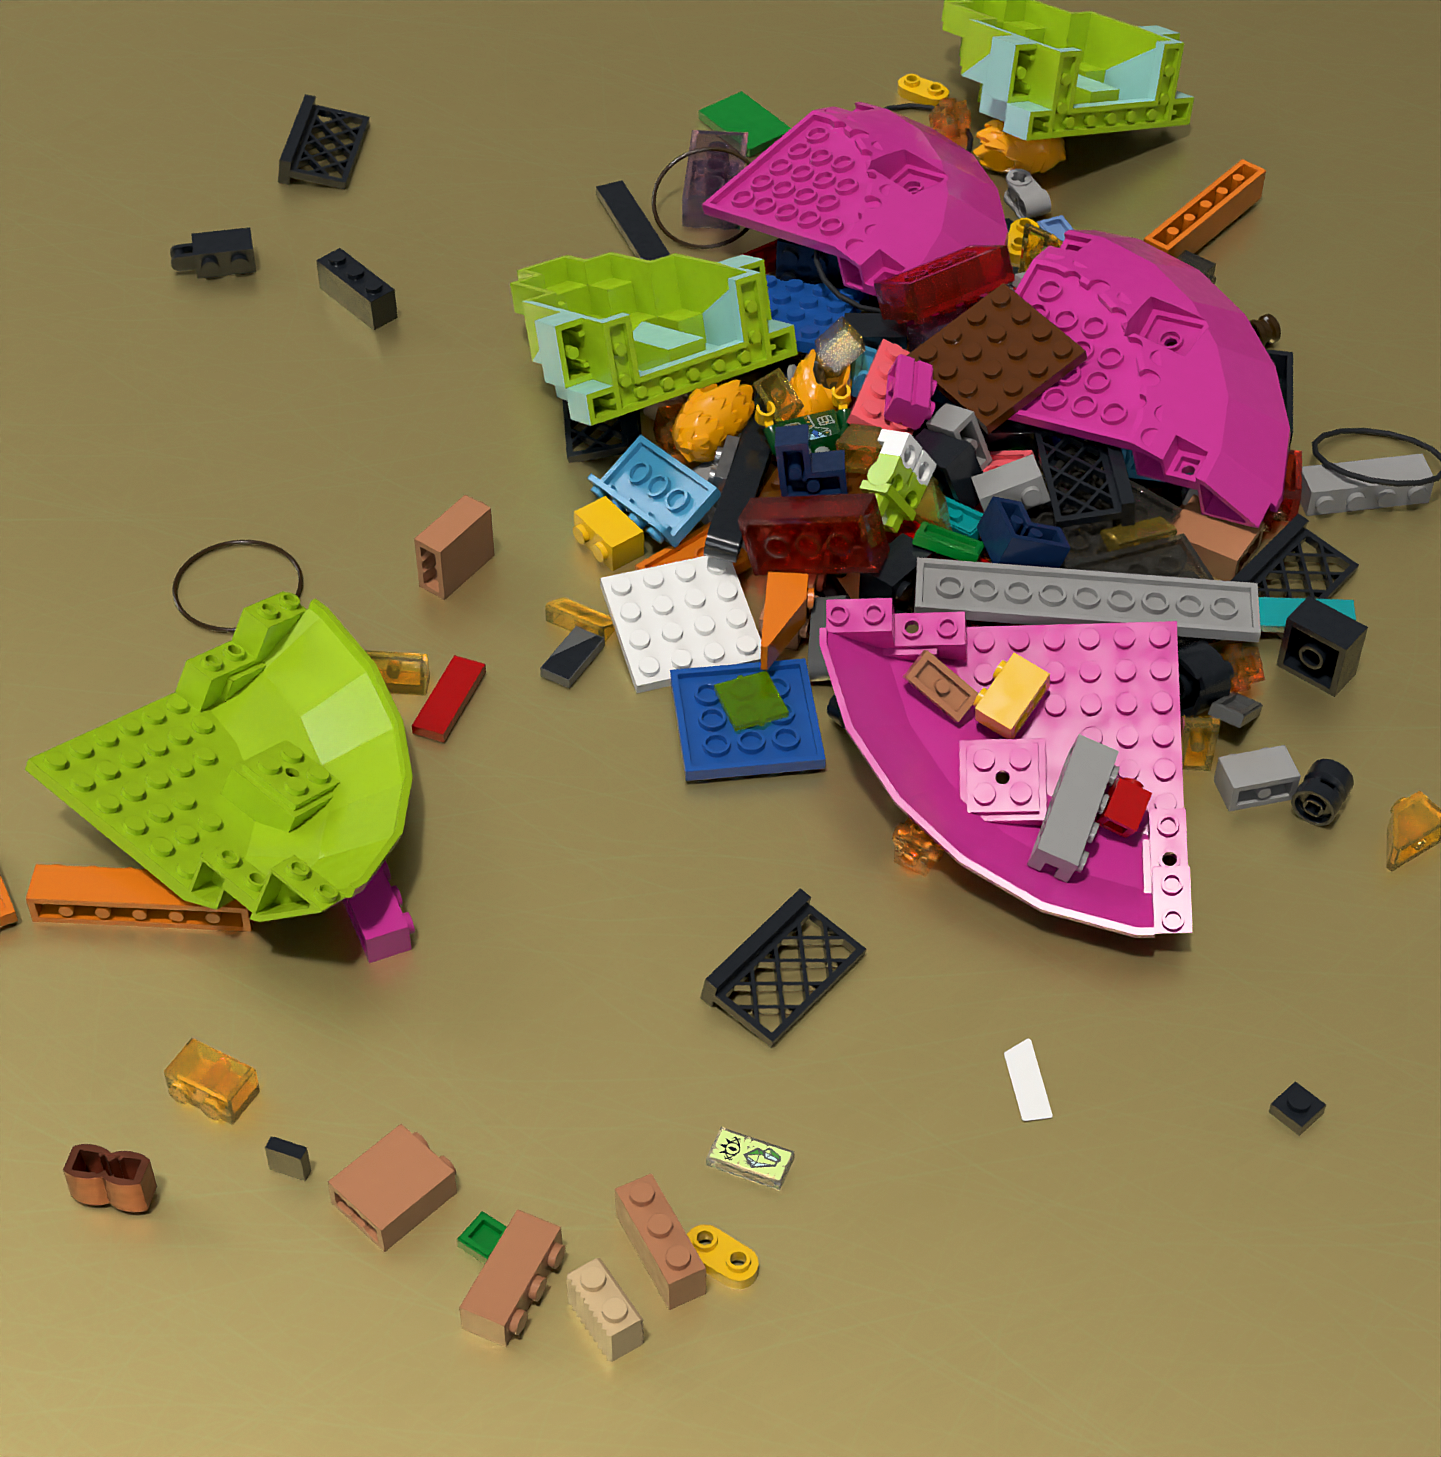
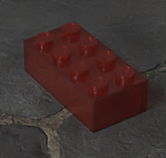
M969 245L874 283L883 320H896L897 324L913 320L914 324H922L931 321L933 314H946L957 309L956 305L960 303L970 304L981 300L980 295L991 293L1003 283L1009 284L1014 282L1015 277L1007 245Z
M875 493L750 498L738 518L754 576L768 575V572L802 574L878 573L890 551Z

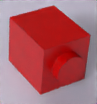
M1127 777L1124 779L1118 778L1111 787L1109 786L1106 793L1110 795L1107 805L1101 815L1097 814L1094 822L1124 838L1129 837L1137 831L1152 792L1143 789L1144 785L1135 779Z

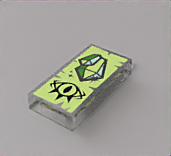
M721 1127L706 1157V1165L781 1190L793 1164L795 1152Z

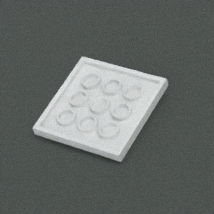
M702 556L600 578V587L636 693L671 686L670 670L761 662V639L732 562Z

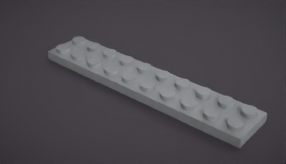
M917 557L914 613L965 612L966 620L1025 625L1177 621V636L1259 642L1261 635L1258 583Z

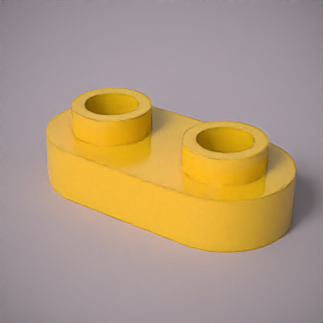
M907 74L898 81V95L906 100L943 108L948 104L949 90L941 83L924 79L916 74Z
M1020 218L1011 224L1008 233L1005 258L1014 264H1025L1032 260L1039 238V225L1030 218Z
M698 1225L687 1233L688 1238L706 1267V1274L732 1289H744L756 1281L759 1261L752 1249L712 1225ZM708 1240L711 1241V1243L703 1245L700 1244L699 1241ZM735 1260H741L744 1262V1264L737 1266L732 1264V1262Z

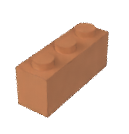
M652 1173L615 1188L616 1216L668 1309L671 1310L705 1295L706 1267Z
M517 1209L459 1307L463 1330L504 1347H507L514 1334L519 1335L522 1332L527 1321L528 1308L533 1300L536 1302L540 1300L546 1288L547 1275L551 1268L556 1269L559 1267L564 1257L566 1247L562 1245L560 1226Z

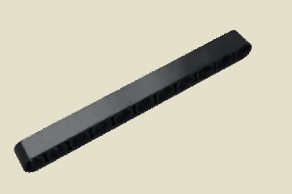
M787 358L766 365L754 399V411L742 433L707 533L703 552L704 556L737 563L751 521L752 505L755 504L756 498L761 491L773 455L763 432L765 426L759 425L755 421L756 406L759 405L761 412L768 413L767 402H773L775 405L773 422L774 424L779 422V418H782L783 403L787 399L789 387L787 378L788 366L795 364L797 367L801 361Z

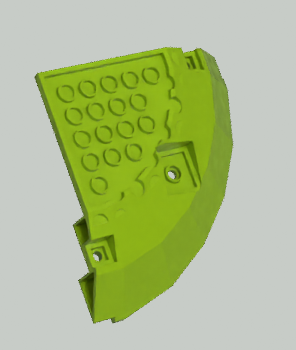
M284 591L243 608L231 641L186 660L174 693L28 759L25 771L184 901L217 910L236 899L252 912L250 920L257 922L320 913L345 898L353 897L363 891L401 838L413 779L404 722L376 663L327 606L315 598L311 600L309 608L306 609L300 604V599L297 595Z

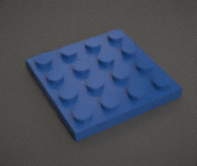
M766 275L772 319L794 325L797 352L809 353L812 349H815L816 355H819L844 330V313L862 312L838 299L824 283L808 284L803 283L799 279L780 281V279L773 275ZM836 288L841 294L861 305H869V294L852 288Z
M805 658L774 661L768 670H761V662L670 670L672 695L686 781L825 769L826 758Z

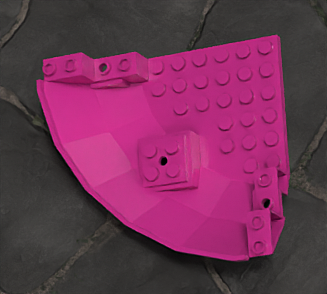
M856 102L854 103L856 109L853 111L834 106L812 110L702 204L704 214L837 256L844 286L889 300L893 313H906L907 334L925 340L931 338L999 287L1002 282L1009 237L998 188L975 156L931 127L891 110L871 104Z
M1097 230L1066 231L1064 233L1065 239L1060 248L1048 246L1033 259L1015 293L1086 350L1087 359L1008 420L1132 450L1137 475L1198 490L1202 514L1259 528L1269 506L1270 511L1277 513L1283 501L1291 431L1276 366L1248 318L1200 270L1138 238ZM1170 342L1176 343L1173 346H1166Z
M892 598L826 600V627L820 628L819 645L848 735L895 805L959 865L1046 914L1134 938H1155V934L1193 933L1186 808H1184L1177 621L967 627L965 612L895 614ZM910 625H916L919 629L915 633H908L906 628ZM923 650H928L979 693L983 688L989 689L995 680L993 674L1002 660L1008 661L1012 654L1016 653L1050 673V687L1014 739H1006L976 721L975 706L973 705L959 722H955L903 678V675ZM1080 734L1119 751L1114 764L1120 767L1115 781L1118 778L1124 779L1126 777L1135 779L1144 785L1143 789L1152 792V795L1137 831L1129 837L1124 838L1099 826L1092 843L1086 842L1084 851L1089 852V856L1081 873L1074 871L1069 881L1065 882L1054 877L1057 867L1045 863L1039 871L1028 866L1027 863L1068 752ZM1006 773L1010 777L1009 781L1006 784H999L996 781L998 774ZM1108 785L1106 786L1104 793H1107V790L1109 788ZM1165 856H1173L1176 859V863L1172 866H1167L1163 863L1162 859Z

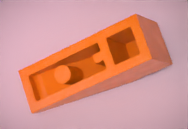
M768 572L761 638V670H768L805 624L807 608H814L815 588H808V574Z

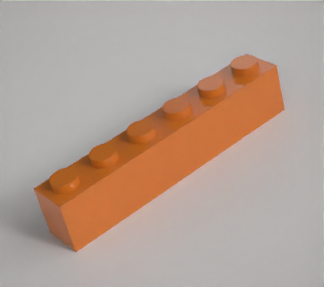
M1241 159L1144 238V242L1185 262L1261 199L1266 170Z
M36 864L26 896L32 922L252 932L254 920H250L252 912L236 899L217 910L184 901L148 870L132 867L111 868Z

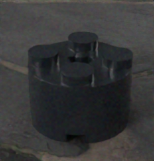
M1204 639L1178 648L1181 719L1185 717L1192 718L1210 710L1211 704L1218 699L1229 696L1234 669L1231 663L1223 660L1217 650Z

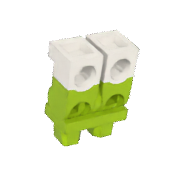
M882 429L877 439L882 446L877 461L868 470V480H863L859 487L866 495L861 509L866 515L879 518L876 525L880 530L898 533L903 520L913 522L916 516L914 510L919 505L937 464L925 450H922V447L910 433Z

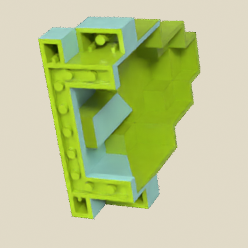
M944 0L941 20L943 21L942 30L961 37L959 56H961L960 66H962L961 76L980 83L978 102H980L979 112L1004 121L1003 132L1029 141L1190 124L1194 97L1176 91L1184 49V42L1179 41V32L1158 25L1137 27L1092 11L1069 12L1037 0Z
M608 252L589 259L565 255L517 270L518 281L510 283L515 313L522 314L525 317L532 362L542 364L545 382L555 385L557 397L568 401L570 419L590 426L798 355L794 325L772 319L764 259L742 254L720 262H713L678 253L652 261L614 252Z

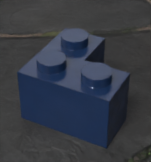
M808 424L775 427V451L782 504L848 498L845 450L812 453Z
M993 496L976 527L992 563L1060 568L1071 549L1061 527L1031 522L1021 501Z

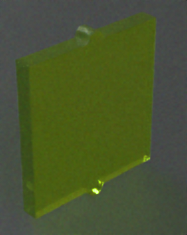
M767 670L744 677L738 675L737 679L714 685V691L735 731L756 725L765 726L767 722L789 717V711Z

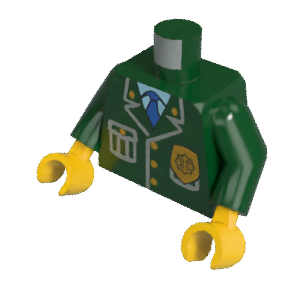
M846 385L845 396L836 395L835 386L832 388V402L839 409L838 411L832 409L779 421L776 424L773 422L775 413L773 402H767L768 413L761 412L759 405H757L755 421L759 425L765 426L763 432L772 454L776 457L775 427L802 424L809 425L812 453L848 449L855 437L854 426L846 422L852 410L848 409L851 403L850 387Z

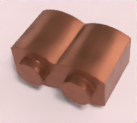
M75 1145L72 1147L63 1168L71 1197L78 1202L88 1205L110 1203L113 1207L122 1211L142 1212L148 1210L157 1188L150 1159L133 1151L111 1153L98 1145Z

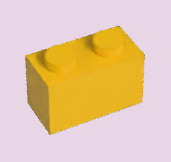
M606 496L574 511L573 534L576 540L590 549L599 562H603L612 571L644 555V531Z
M1013 653L1008 661L1002 660L993 674L995 680L989 689L983 688L979 692L973 703L976 721L1006 739H1014L1050 687V673L1016 653Z

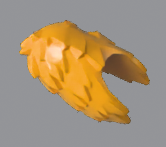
M998 119L985 123V129L977 132L976 137L980 139L982 145L973 150L974 156L981 160L979 161L981 166L999 173H1008L1013 169H1023L1031 175L1038 171L1042 174L1056 166L1059 161L1066 159L1063 138L1025 141L1003 132L1004 121Z
M812 349L798 364L794 376L789 382L787 399L784 400L782 418H779V421L835 409V411L839 410L833 405L832 389L823 387L822 384H818L815 380L813 372L816 358L815 349ZM849 362L846 363L835 387V393L838 396L846 395V385L850 389L852 387Z
M735 379L720 386L711 384L704 388H697L691 393L676 417L671 431L676 448L688 462L715 460L717 447H724L727 435L737 437L745 428L755 407L752 400V385H740L741 380Z

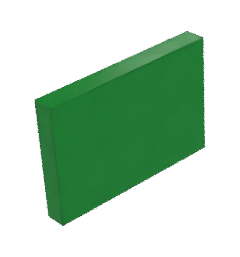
M742 91L698 110V119L749 158L768 149L791 129Z

